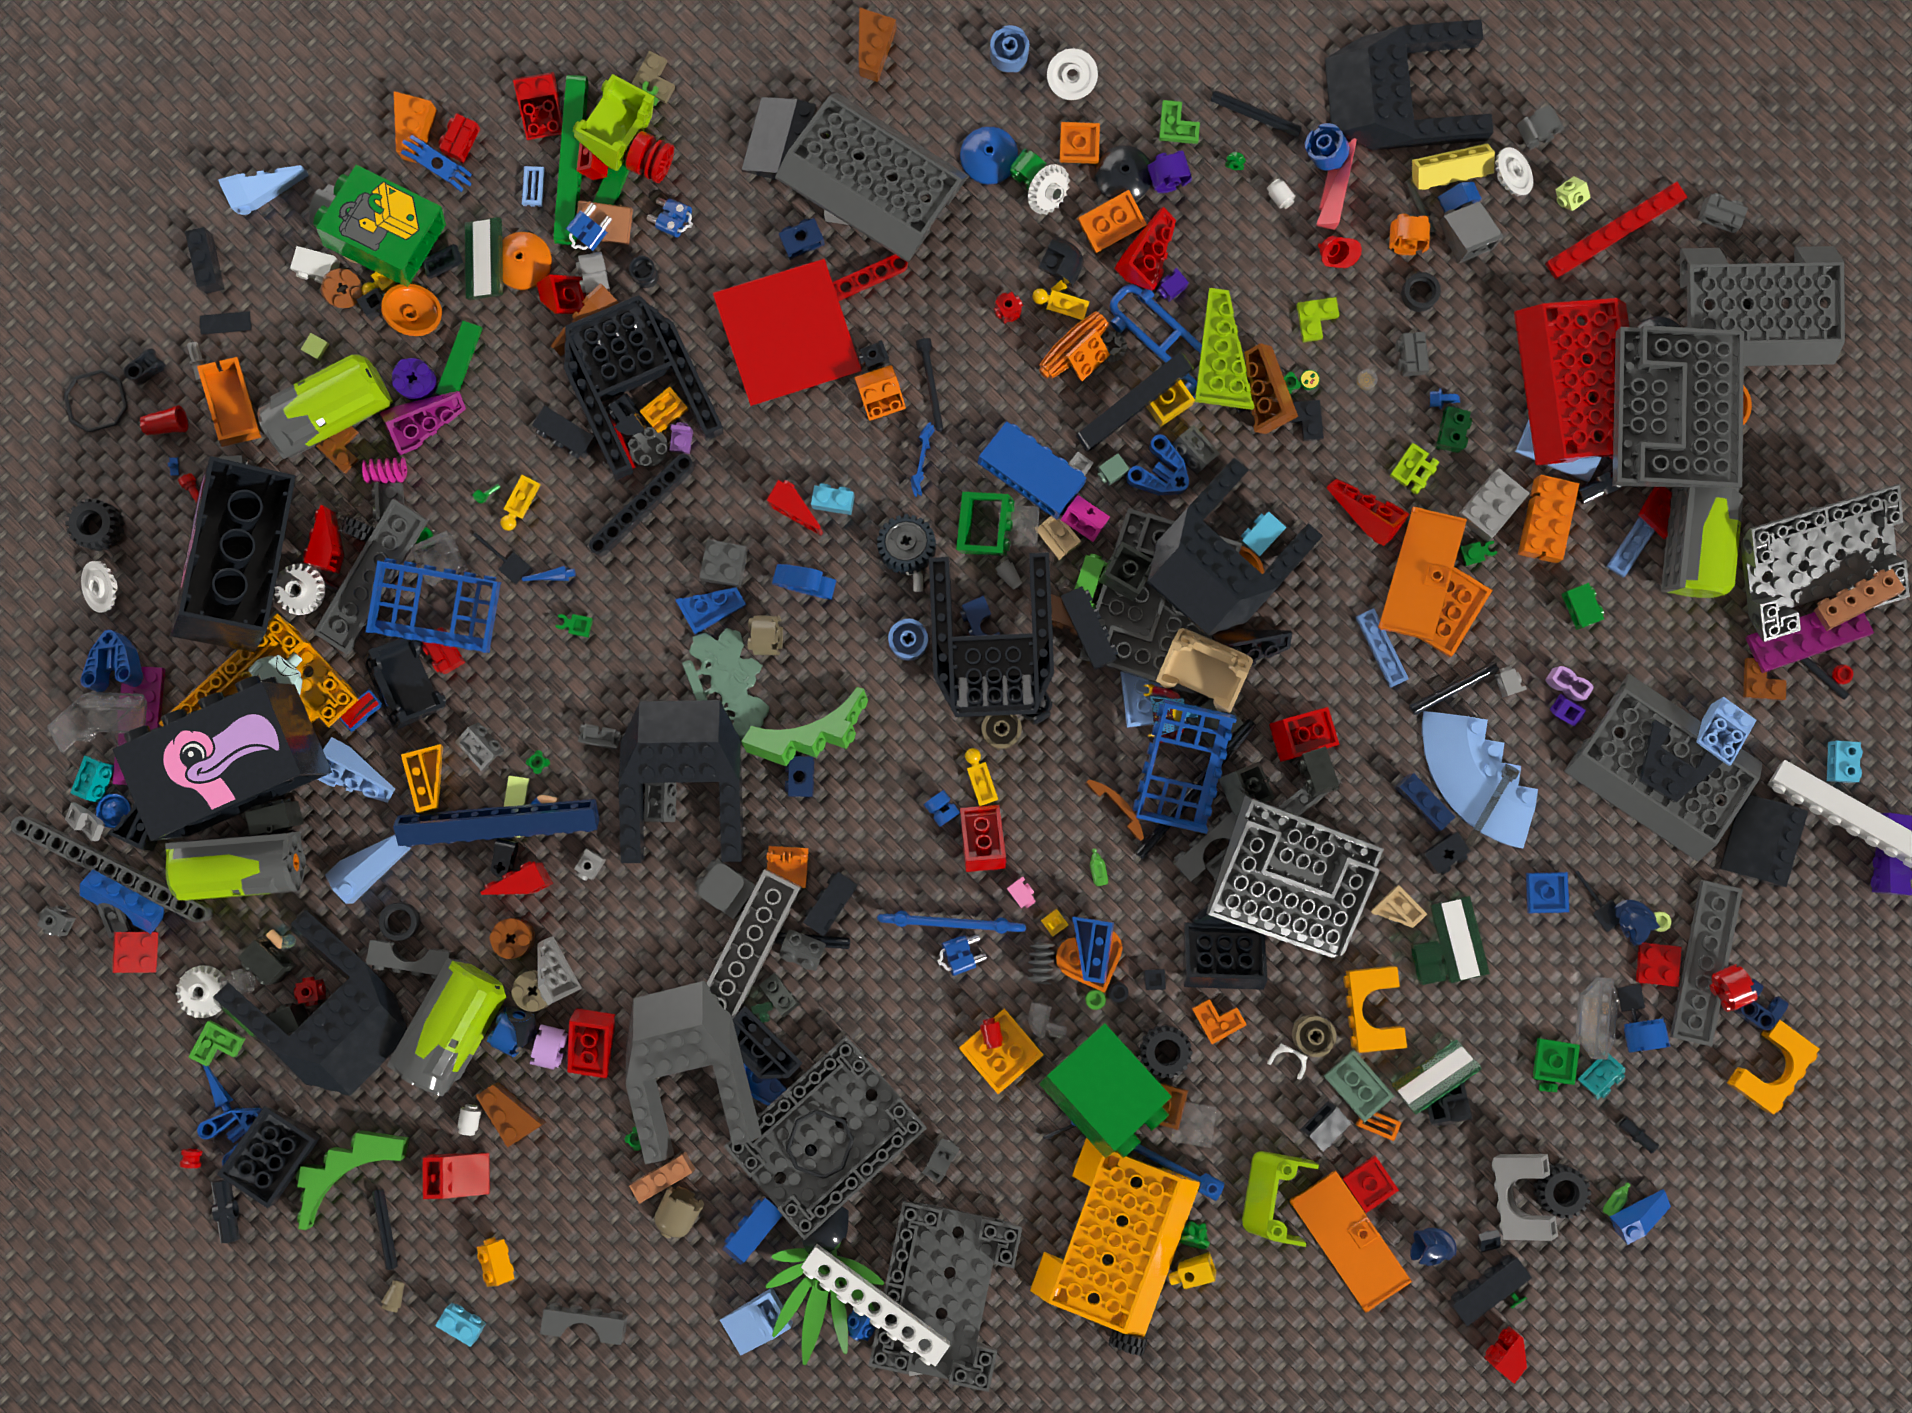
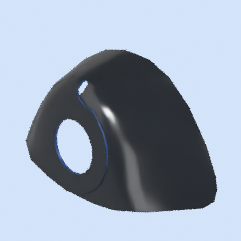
M505 1006L503 1012L507 1014V1018L516 1031L517 1046L523 1047L532 1041L537 1034L535 1015L521 1008ZM516 1012L524 1016V1018L517 1019L512 1014Z

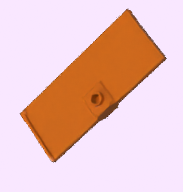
M1412 507L1381 621L1378 625L1380 630L1433 641L1467 519Z
M1336 1170L1300 1194L1290 1198V1204L1295 1208L1365 1313L1412 1282Z

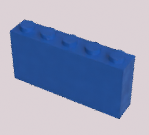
M1007 421L978 458L980 466L1056 520L1086 481L1082 471L1072 468L1065 459L1058 458L1048 447L1041 446L1034 437L1024 434L1017 425L1010 424Z

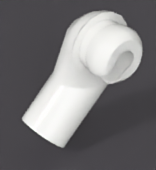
M915 570L913 574L906 572L907 575H913V591H923V575L921 571L917 573Z

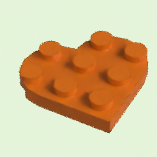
M1113 931L1106 983L1104 984L1083 980L1076 938H1068L1061 943L1056 953V964L1061 972L1068 977L1105 993L1121 957L1123 949L1121 940Z

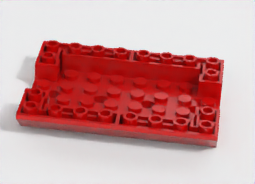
M1618 298L1542 303L1515 311V324L1535 464L1570 463L1582 458L1605 456L1613 459L1616 331L1620 327H1629L1626 303ZM1577 317L1584 319V326L1578 324ZM1583 355H1587L1589 357L1590 364H1586L1583 362ZM1589 393L1595 396V403L1589 401ZM1594 432H1598L1601 435L1600 442L1594 439Z

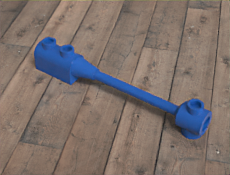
M1140 1144L1133 1149L1171 1171L1201 1182L1198 1192L1214 1201L1219 1198L1223 1191L1225 1183L1207 1173L1198 1176Z

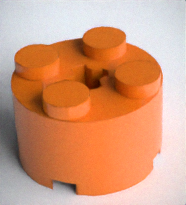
M1399 214L1397 219L1391 222L1389 248L1390 250L1393 248L1394 253L1416 255V251L1422 250L1423 253L1429 249L1430 222L1427 216L1415 217L1408 214Z

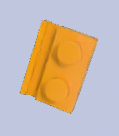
M668 387L641 409L640 413L659 433L689 409L673 389Z

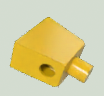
M1210 1252L1179 1262L1178 1270L1168 1273L1171 1285L1182 1283L1184 1289L1214 1282L1216 1279V1269Z

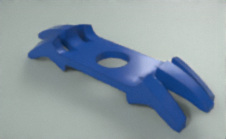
M413 135L410 136V139L422 146L423 149L403 140L402 143L416 152L418 157L405 150H402L401 154L443 178L460 192H462L463 188L455 180L451 179L452 177L470 187L471 183L459 172H456L457 169L466 176L471 177L472 174L465 168L446 158ZM435 157L440 158L443 162L442 168L435 169L431 164L432 159Z
M931 422L924 427L919 436L923 446L917 474L911 476V485L915 497H917V493L922 496L920 483L924 479L922 469L926 449L930 448L929 438L935 431L933 429L934 425H931Z

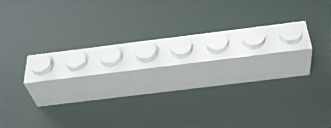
M1786 760L1777 767L1768 783L1775 792L1785 794L1793 802L1808 807L1812 813L1822 815L1830 823L1845 828L1849 834L1859 836L1870 846L1882 849L1886 855L1896 857L1903 861L1904 865L1912 868L1911 830Z

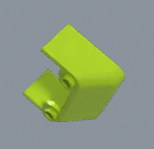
M1264 1151L1255 1153L1252 1157L1242 1217L1244 1229L1249 1233L1275 1242L1306 1247V1242L1300 1236L1287 1234L1285 1224L1279 1220H1274L1273 1214L1279 1179H1293L1297 1174L1298 1166L1318 1169L1319 1165L1309 1159Z

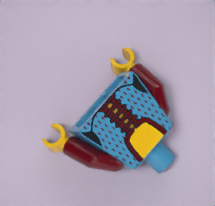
M1153 684L1144 685V687L1149 688V693H1143V695L1151 696L1153 723L1158 724L1159 716H1157L1159 704H1163L1164 699L1184 704V699L1180 698L1179 693ZM1168 708L1166 719L1180 722L1183 711ZM1189 712L1186 714V718L1198 717L1197 714ZM1164 723L1161 737L1175 739L1179 726Z

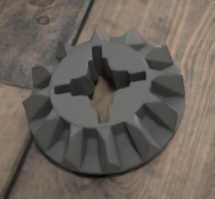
M1107 331L1101 335L1107 350L1109 346L1106 343L1110 344L1112 339H1114V345L1117 346V348L1112 349L1110 356L1105 361L1115 362L1120 360L1125 355L1127 349V342L1123 335L1117 331Z

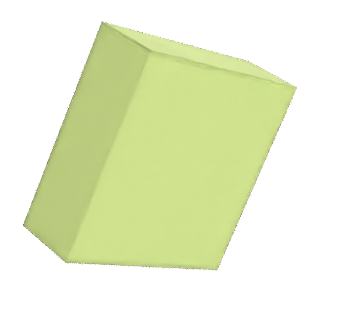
M310 333L301 350L320 361L329 343Z

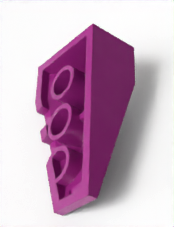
M455 391L398 405L381 412L380 416L400 456L420 447L425 439L430 435H435L437 433L436 430L445 423L451 422L466 407L460 392Z

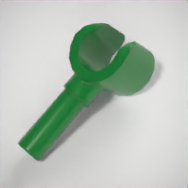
M497 484L484 493L478 489L474 492L473 497L478 503L482 504L490 494L501 487Z

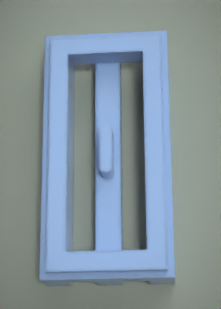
M524 166L523 206H543L544 167ZM529 171H532L531 198L527 200ZM537 171H539L537 200H535Z

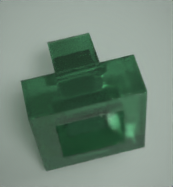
M772 1002L751 1006L752 1013H759L762 1023L770 1021L769 1011L774 1010V1005Z

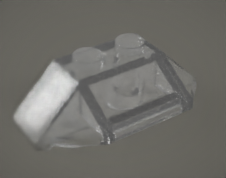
M1597 977L1579 994L1576 1036L1591 1059L1607 1060L1608 1053L1615 1041L1618 996L1613 978Z

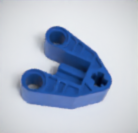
M1156 435L1152 438L1149 445L1150 452L1174 470L1175 473L1158 462L1152 472L1165 480L1166 484L1142 467L1134 466L1126 476L1127 483L1132 487L1156 495L1182 494L1189 485L1184 460L1164 435ZM1156 441L1162 442L1163 445H1164V448H1163V449H1157V448H1155L1154 442H1156ZM1137 472L1140 474L1141 479L1135 481L1131 478V474ZM1181 480L1183 482L1182 486L1177 487V482Z
M777 564L772 584L799 593L832 600L837 581L822 576L823 572L816 569Z
M113 630L104 631L89 652L80 679L82 686L96 692H104L109 685L111 670L115 671L117 681L131 687L139 686L143 681V673L136 648L126 636Z
M233 1109L200 1123L197 1133L202 1139H210L221 1134L239 1121L240 1123L227 1133V1138L234 1143L247 1132L253 1123L254 1115L257 1117L262 1109ZM208 1124L213 1127L212 1134L207 1130ZM238 1144L223 1157L222 1165L225 1164Z

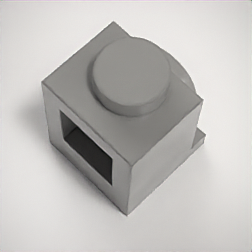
M1511 665L1499 669L1500 673L1495 675L1502 697L1527 689L1526 686H1521V676L1519 672H1516L1515 668L1512 669Z
M586 849L574 870L578 871L576 875L585 881L588 878L594 880L606 861L604 857L593 850ZM587 862L591 864L589 870L585 869V863Z

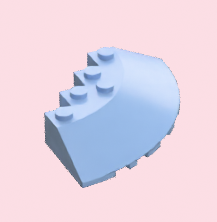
M1423 711L1422 736L1424 756H1426L1430 775L1440 790L1442 797L1462 820L1480 833L1503 844L1523 849L1535 811L1538 789L1518 786L1521 766L1501 763L1504 743L1485 740L1488 720Z

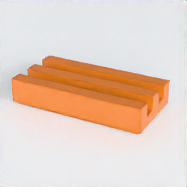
M1378 1112L1374 1116L1396 1124L1393 1128L1372 1118L1367 1120L1370 1123L1392 1131V1135H1389L1363 1124L1360 1117L1356 1122V1126L1392 1141H1395L1402 1123Z

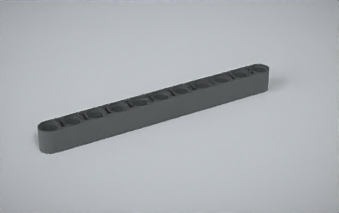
M20 816L14 818L11 822V829L15 834L90 871L93 869L193 922H206L213 917L214 911L209 904L200 900L185 901L186 907L182 909V900H177L171 894L166 883L33 817ZM24 821L27 825L25 830H23L22 824ZM41 830L44 831V837L42 839L40 837ZM59 839L62 841L60 848L57 845ZM77 847L80 851L78 856L75 855V849ZM94 856L97 857L96 865L92 861ZM112 864L115 867V872L113 874L110 872V867ZM130 873L133 876V880L131 883L128 881V875ZM147 882H149L151 886L149 891H146L145 885ZM164 891H167L168 893L167 900H164L163 898ZM200 908H202L204 911V915L202 918H200L198 915V911Z

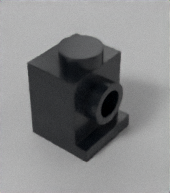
M378 288L357 299L363 312L371 321L382 314L381 303L386 292L381 293Z
M882 340L860 349L861 355H858L862 367L866 366L868 371L890 363ZM871 353H876L874 358L869 356Z

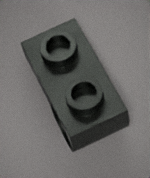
M773 973L759 985L783 1017L800 1005L797 998L788 990L776 973Z

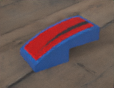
M370 690L358 698L359 700L339 718L350 732H353L366 722L370 715L383 706Z

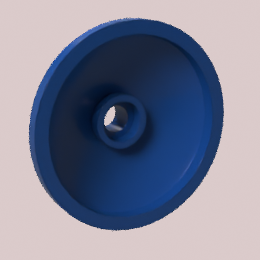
M982 127L973 131L964 140L960 151V160L964 171L971 179L982 184H997L1006 180L1011 175L1010 166L1018 157V149L1014 139L1007 132L996 127ZM991 148L993 152L987 153L986 150Z

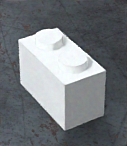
M297 246L290 269L301 279L307 280L309 277L322 284L324 275L330 270L339 268L340 261L333 255Z

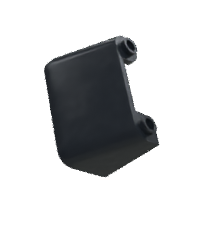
M401 638L368 650L364 657L366 670L394 730L412 724L444 709L446 706L444 694L439 693L437 690L434 691L419 658L420 651L422 650L419 640Z

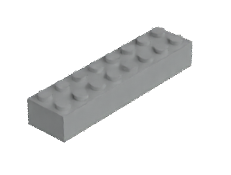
M764 869L707 982L710 991L720 1000V1005L725 1011L727 1010L730 1013L732 1019L739 1013L802 888L768 869Z

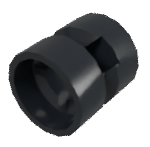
M638 256L631 261L629 271L635 283L642 288L653 287L659 278V273L653 261L646 256Z

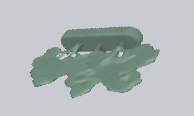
M726 628L719 635V640H715L707 633L696 635L693 637V643L689 652L702 662L700 669L695 670L691 660L682 662L696 700H707V695L714 692L719 693L723 700V706L725 703H728V707L724 709L735 712V717L729 716V718L734 720L733 726L740 738L743 739L751 726L761 728L763 719L769 711V706L763 700L747 694V689L754 686L756 682L755 675L760 672L763 665L753 658H740L744 644L741 633L737 630L733 631ZM710 662L711 666L706 668V664ZM701 674L710 675L711 688L703 690L698 676Z

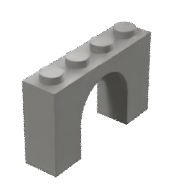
M1500 1154L1494 1157L1492 1170L1496 1176L1494 1187L1496 1193H1498L1497 1210L1501 1215L1500 1232L1503 1234V1239L1552 1241L1558 1237L1556 1216L1527 1214L1517 1206L1513 1197V1187L1518 1179L1545 1178L1550 1175L1548 1154Z

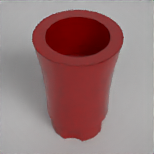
M180 405L140 417V428L146 435L187 432L188 418L185 410Z

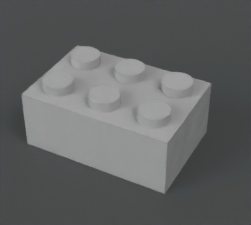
M1498 468L1489 476L1456 517L1467 519L1466 526L1487 542L1496 535L1530 493Z

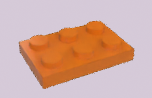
M1129 190L1077 218L1094 253L1103 250L1147 225Z

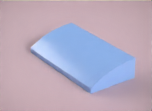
M1528 420L1515 452L1535 460L1530 422ZM1601 457L1582 458L1570 463L1547 464V466L1588 483Z

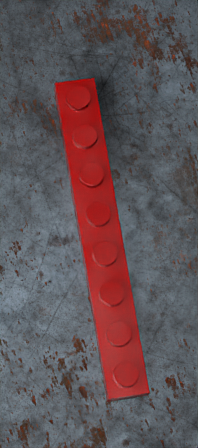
M1675 182L1548 260L1545 265L1556 280L1688 197L1679 183Z

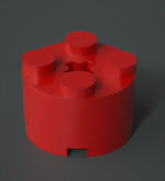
M1737 964L1720 970L1711 976L1712 984L1709 985L1713 995L1719 997L1721 1005L1726 1012L1734 1011L1757 1000V992H1752L1750 987L1754 985L1750 976L1741 966L1736 967Z

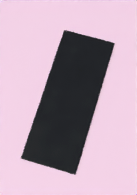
M250 311L201 315V335L251 330Z

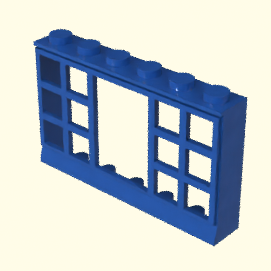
M384 558V562L377 561L366 627L367 633H378L386 636H396L409 640H419L426 643H436L490 653L501 582L496 581V577L484 575V579L476 578L475 573L464 572V575H458L456 570L444 568V572L436 571L437 567L424 565V568L416 567L417 563L404 561V565L396 564L397 560ZM385 568L400 570L397 585L383 583ZM404 571L418 574L416 588L402 586ZM423 575L458 581L450 633L415 627ZM463 582L477 584L475 599L461 596ZM482 585L492 586L490 601L479 599ZM382 587L397 589L394 604L380 601ZM401 590L415 592L413 607L399 605ZM460 600L474 603L472 617L457 615ZM478 604L489 605L487 620L476 618ZM379 605L393 608L391 622L377 620ZM398 609L412 611L410 626L396 623ZM457 619L471 621L469 636L454 633ZM475 622L486 624L484 638L473 637Z
M1164 699L1163 704L1158 706L1157 716H1159L1158 724L1154 723L1152 735L1155 736L1153 743L1150 742L1148 745L1147 754H1150L1148 762L1145 761L1142 773H1145L1144 780L1139 782L1138 792H1140L1139 799L1134 801L1133 811H1135L1136 818L1207 834L1206 824L1208 816L1210 817L1212 813L1213 797H1216V786L1218 778L1220 779L1222 775L1223 759L1225 760L1227 756L1226 747L1228 740L1230 741L1232 737V724L1236 723L1237 719L1234 714ZM1168 708L1183 711L1180 722L1166 719ZM1187 712L1201 715L1199 726L1184 723ZM1205 717L1220 719L1218 729L1203 727ZM1164 723L1179 726L1175 740L1161 737ZM1183 727L1197 730L1194 744L1180 741ZM1202 731L1216 734L1213 748L1198 745ZM1160 741L1211 752L1203 786L1152 775ZM1150 779L1164 782L1161 795L1147 792ZM1169 783L1183 786L1180 800L1165 797ZM1187 787L1202 790L1198 804L1184 801ZM1146 797L1160 800L1157 813L1142 810ZM1164 801L1178 804L1175 817L1161 814ZM1183 805L1197 808L1194 821L1179 819Z

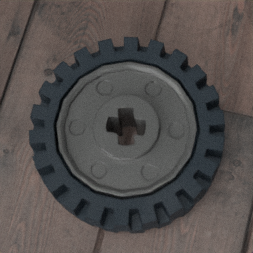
M904 514L903 518L898 515L896 520L891 518L888 524L885 523L883 525V529H880L879 536L877 537V547L880 558L888 569L892 568L893 572L898 573L900 571L904 575L906 572L913 574L915 570L917 573L920 572L922 567L925 569L928 566L929 558L935 556L936 539L927 521L924 522V519L921 517L917 519L915 515L909 517L908 514Z

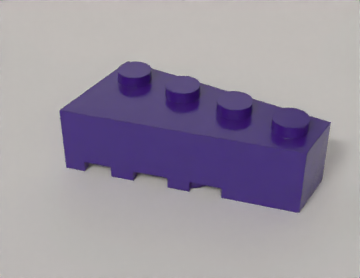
M1880 813L1912 831L1911 815ZM1876 847V854L1873 858L1874 876L1871 879L1872 892L1912 896V871L1910 867L1904 865L1903 861L1896 857L1886 855L1882 849Z

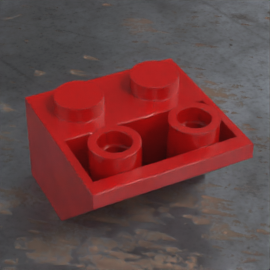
M1508 1326L1507 1329H1503L1500 1332L1497 1342L1489 1346L1484 1358L1515 1384L1527 1369L1524 1338Z

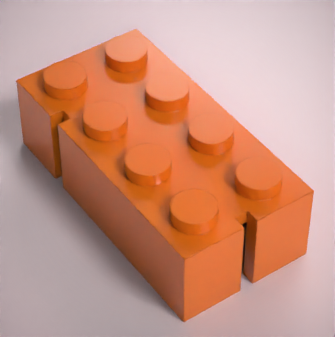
M234 357L219 361L223 370L220 372L215 362L197 366L221 446L224 447L262 438L238 358Z
M1539 475L1534 479L1530 494L1533 498L1529 500L1518 555L1531 558L1539 557V560L1558 563L1563 560L1579 483L1545 475Z

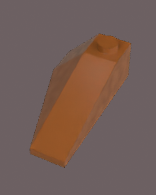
M600 283L583 300L585 305L580 312L573 314L572 317L574 319L572 323L614 306L619 302ZM566 327L563 328L551 345L560 357L565 355Z

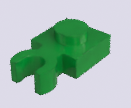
M1488 541L1483 547H1481L1480 542L1460 547L1459 550L1464 566L1485 561L1484 555L1488 557L1496 555L1497 551L1490 552L1488 550V546L1493 545L1494 541Z
M558 614L559 618L564 619V624L556 625V628L560 630L569 628V634L589 638L593 618L572 614V618L569 619L563 614Z

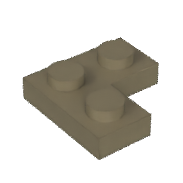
M649 51L631 84L642 89L643 83L647 81L649 82L648 91H652L654 86H657L659 90L654 96L667 104L675 89L673 83L660 77L667 64V59Z

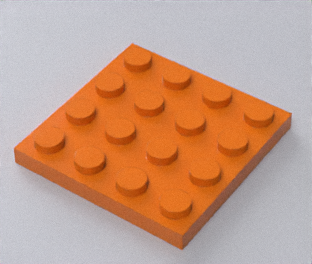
M1454 567L1433 641L1421 640L1448 657H1452L1492 590Z

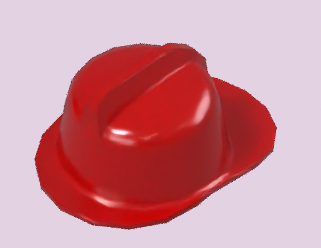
M1330 236L1323 243L1318 244L1322 263L1328 267L1348 268L1359 260L1362 253L1361 244L1352 238Z

